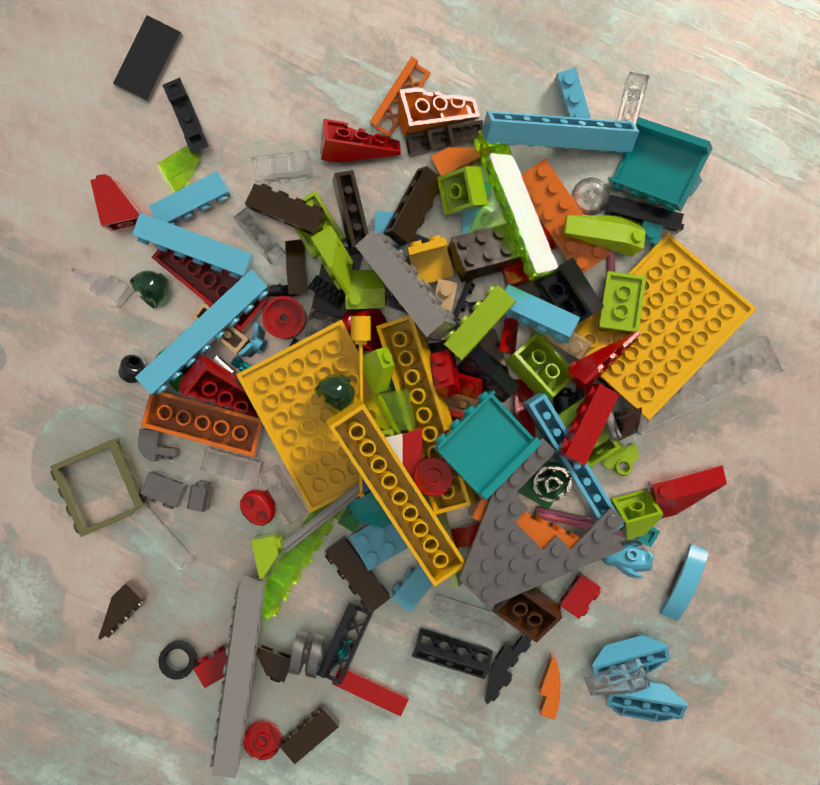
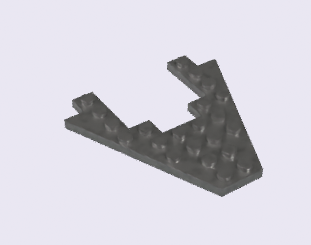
M542 437L539 439L542 444L490 496L459 576V580L487 607L624 549L612 534L625 520L612 507H609L570 548L556 535L541 548L515 523L529 508L515 493L556 452Z

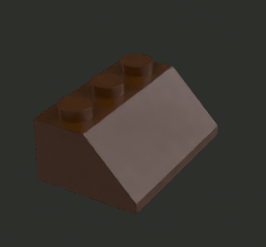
M536 587L499 602L492 609L496 615L536 643L562 619L560 605Z

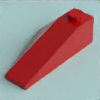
M323 119L320 145L321 160L327 162H348L401 154L400 141L381 134L370 135L365 132V129L360 127L358 130L350 128L348 123Z
M636 331L581 358L578 362L574 361L567 368L569 370L567 377L585 392L639 338L640 332Z
M723 465L648 482L650 494L663 512L662 518L679 514L727 484Z

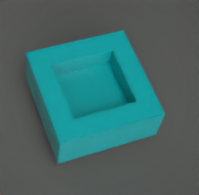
M652 527L646 535L635 539L651 548L661 531Z

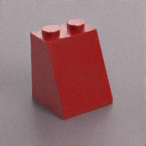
M107 174L97 175L96 179L90 180L101 226L111 232L135 226L139 214L143 212L122 185Z

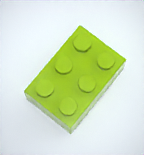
M538 332L532 335L505 360L535 395L537 393H544L549 400L571 381L567 377V372L569 371L567 368L570 366L568 362Z

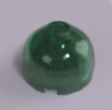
M144 270L130 279V284L135 292L139 291L141 294L140 298L151 308H157L167 298V279L163 274Z
M342 374L341 376L328 375L314 388L315 393L319 397L323 395L326 399L325 402L339 411L353 404L355 398L354 388L350 384L351 380Z
M545 462L532 476V486L541 500L556 502L560 500L559 498L569 494L572 487V479L568 470L560 463Z

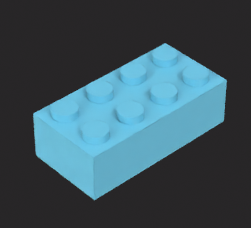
M393 523L385 528L367 524L349 536L368 571L408 548Z

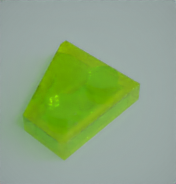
M187 145L160 161L158 165L173 190L177 192L184 188L187 181H190L194 170L198 168L202 161L197 153L191 154Z
M409 388L371 395V399L395 431L416 428Z

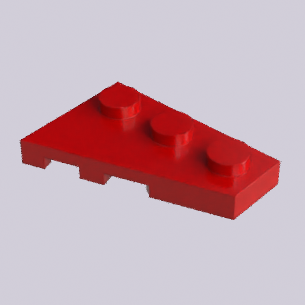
M511 317L504 320L499 347L500 352L513 354L516 351L519 326L517 320Z

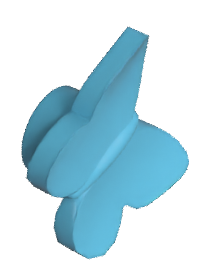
M256 322L254 323L250 342L237 354L240 357L250 358L255 353L261 354L266 347L267 341L264 340L265 331Z

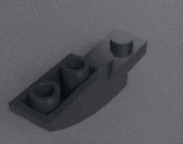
M522 633L512 646L505 641L496 654L485 682V703L494 702L500 695L499 691L502 687H507L512 681L513 674L509 667H514L519 660L518 656L522 652L525 653L531 646L530 642L532 640Z

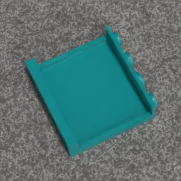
M638 117L635 124L639 134L632 152L625 153L613 178L608 177L611 188L622 192V190L627 191L629 195L635 198L643 197L653 205L659 203L664 205L663 207L669 211L678 210L681 212L713 149L711 142Z
M494 390L482 392L477 397L478 402L474 406H468L463 411L464 416L460 420H454L449 425L450 430L446 434L441 433L435 439L436 444L433 446L438 454L481 499L485 500L542 444L537 437H532L494 396L496 393Z

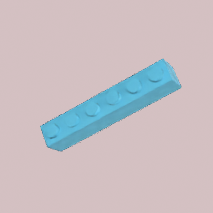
M143 213L139 214L132 233L133 236L137 237V242L148 245L149 242L156 245V249L167 252V249L172 250L175 256L183 259L186 256L193 258L192 262L202 266L204 263L210 264V269L221 273L222 270L229 271V276L240 279L241 276L243 277L249 272L254 259V255Z

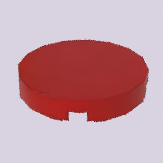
M433 456L420 461L415 468L413 477L414 483L423 494L435 497L441 496L452 486L454 475L453 469L443 458Z
M257 721L250 725L245 732L244 748L249 756L255 757L258 760L270 759L280 749L282 742L281 732L270 721Z

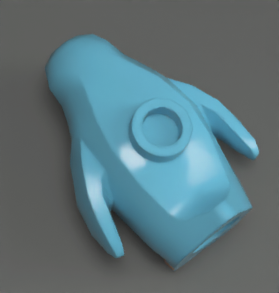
M630 542L623 545L624 549L622 551L605 557L602 561L607 566L618 568L628 577L641 579L644 576L636 572L650 571L654 555L651 551L635 548L641 546V542Z

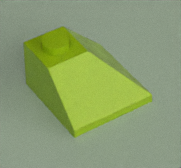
M648 489L611 499L615 510L625 520V526L620 529L626 540L646 535L663 517V512Z

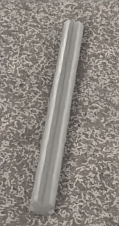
M359 482L283 541L282 548L289 552L358 498Z

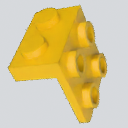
M440 235L433 236L426 243H422L421 240L410 243L411 247L407 248L410 263L419 271L418 276L420 279L426 280L427 283L449 278L454 274L447 250L446 237L441 238Z

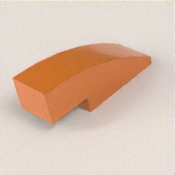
M550 653L538 686L539 694L543 695L538 710L540 715L555 720L559 708L561 682L557 659Z

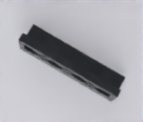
M611 194L608 197L604 212L606 215H621L638 223L648 221L662 225L663 230L674 233L681 232L685 225L682 224L683 213L669 211Z
M348 603L316 675L342 685L372 618V612L353 603ZM361 611L367 614L365 621L357 625L355 619L357 612ZM356 629L358 637L355 641L349 643L348 632ZM348 647L349 657L341 661L339 652L342 648ZM336 665H340L342 671L339 679L330 675L332 668Z
M420 628L411 657L485 679L490 669L493 651ZM422 635L430 637L433 643L429 645L421 643ZM446 642L451 649L443 650L439 644ZM465 648L469 655L462 656L457 649ZM479 653L487 655L486 663L479 661L476 655Z

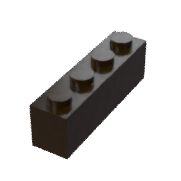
M428 166L417 169L383 232L400 246L410 244L415 240L418 228L424 223L426 213L432 208L433 200L440 192L437 181L439 175Z
M354 170L334 173L332 182L349 253H356L359 250L355 246L369 232Z
M254 183L245 202V205L250 210L312 236L322 230L327 219L324 209L320 206L313 204L311 207L306 204V201L297 197L294 200L289 197V194L280 190L278 193L272 191L270 186L261 183V186Z
M345 535L326 548V559L331 565L333 563L336 565L338 575L343 580L346 578L350 584L348 585L349 589L354 595H359L362 599L360 603L366 610L369 609L373 612L390 599L391 595L373 571H368L360 555Z

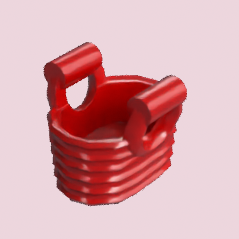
M250 490L240 500V510L250 523L263 526L271 522L275 516L274 506L276 499L268 490Z

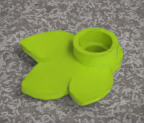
M617 441L620 449L603 459L602 463L606 468L613 469L617 475L627 476L632 471V464L638 459V447L633 443L625 448L621 442ZM621 463H624L626 465L624 470H620L619 465Z

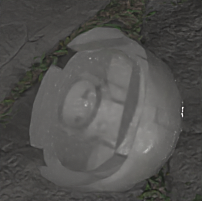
M588 177L580 180L574 186L571 197L584 215H598L608 205L610 192L604 181Z

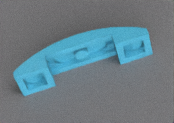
M693 544L689 545L683 559V567L670 596H667L660 614L679 621L698 586L707 561L708 551Z

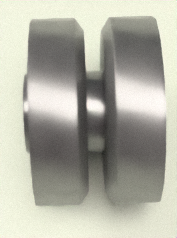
M297 631L289 673L299 675L303 664H306V677L316 679L324 651V635L314 634L310 645H308V633Z

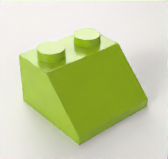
M465 166L437 177L444 215L471 211L488 205L481 166Z
M352 270L349 294H345L346 310L385 308L384 282L374 270Z
M279 531L257 535L251 540L259 579L265 577L283 550L282 542L284 538L283 535L279 534Z

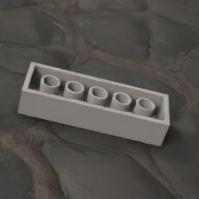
M372 230L355 247L424 335L428 338L440 340L457 325L453 320L455 318L448 309L445 310L441 305L443 302L439 296L431 293L429 290L431 286L426 280L420 279L418 276L419 271L412 264L409 265L406 261L407 256L394 246L396 244L389 235L385 236L382 232L378 233Z

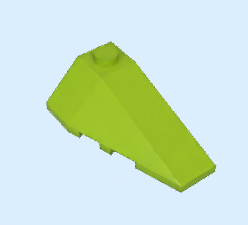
M567 215L565 217L563 234L632 257L644 249L646 231L637 221L621 215Z

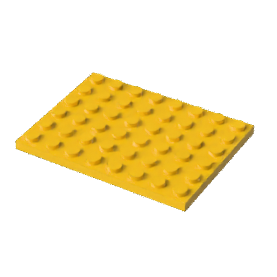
M669 233L628 273L647 276L639 326L640 336L600 376L634 409L641 407V415L648 421L757 309ZM602 309L580 322L575 330V333L592 343L587 355L632 333L599 329Z
M341 319L236 374L310 512L335 501L359 482L358 470L326 423L328 419L359 400V351L354 341L351 340V336ZM363 370V403L381 431L393 428L394 435L402 434L381 393L373 395Z

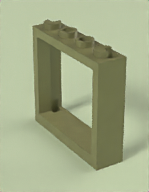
M119 438L107 441L50 466L51 476L59 486V495L65 500L67 505L66 511L69 516H72L74 530L80 537L149 508L144 495L140 494L141 488ZM110 448L135 508L87 528L62 468Z

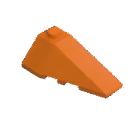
M422 88L399 90L398 119L403 136L425 132L428 129L442 128L450 124H458L480 117L474 98L459 95L448 96L438 91L434 93L427 92Z

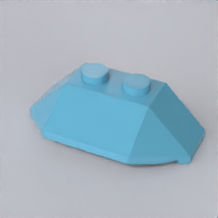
M643 635L605 645L592 664L594 678L597 681L616 682L652 672L664 662L670 660L668 645Z
M630 678L612 688L606 701V706L610 707L620 716L654 722L669 721L675 718L682 719L688 707L687 702L667 685Z

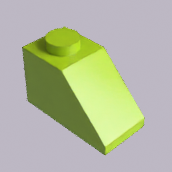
M388 347L376 349L363 356V370L373 395L384 392L389 388L395 364Z

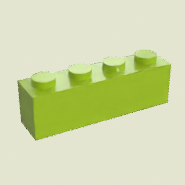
M499 285L496 287L491 286L485 293L487 297L484 301L481 302L479 300L472 307L474 312L469 317L465 315L458 323L460 327L456 331L452 330L445 337L447 341L444 345L461 360L468 356L517 302Z

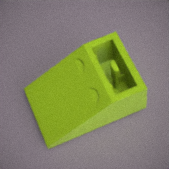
M330 225L311 237L314 242L312 248L338 290L343 289L345 294L348 295L353 260Z
M585 397L558 414L567 431L569 424L577 415L576 410L578 406L583 403ZM605 426L587 461L590 468L620 449L615 438L614 442L610 441Z

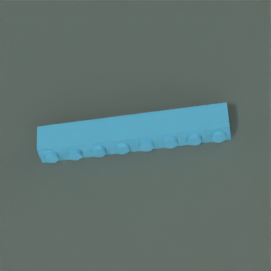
M487 111L482 134L486 142L490 144L506 143L512 146L520 144L529 147L579 148L581 150L593 149L602 152L608 150L623 153L632 152L639 130L630 121Z
M251 269L135 378L151 395L162 394L168 388L166 385L171 380L174 382L182 375L181 371L185 367H191L197 361L195 358L200 353L202 355L211 348L210 344L214 340H220L225 335L224 331L229 326L231 328L240 321L239 317L243 313L248 314L254 308L253 304L258 299L261 301L269 294L267 291L270 288Z
M537 393L523 402L545 441L556 451L554 456L594 521L609 507L615 510L588 463L585 466L577 465L558 454L560 450L559 445L566 438L568 431L546 394ZM623 523L617 530L625 526V524Z

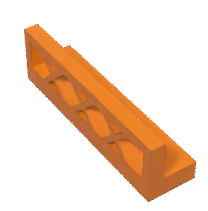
M411 56L370 120V126L387 137H391L399 124L398 113L392 114L391 109L393 104L398 103L399 90L410 86L414 88L415 85H418L417 88H422L431 72L418 65L417 59ZM417 69L424 74V77L421 81L413 82L412 74ZM391 118L393 125L387 131L380 124L383 120Z

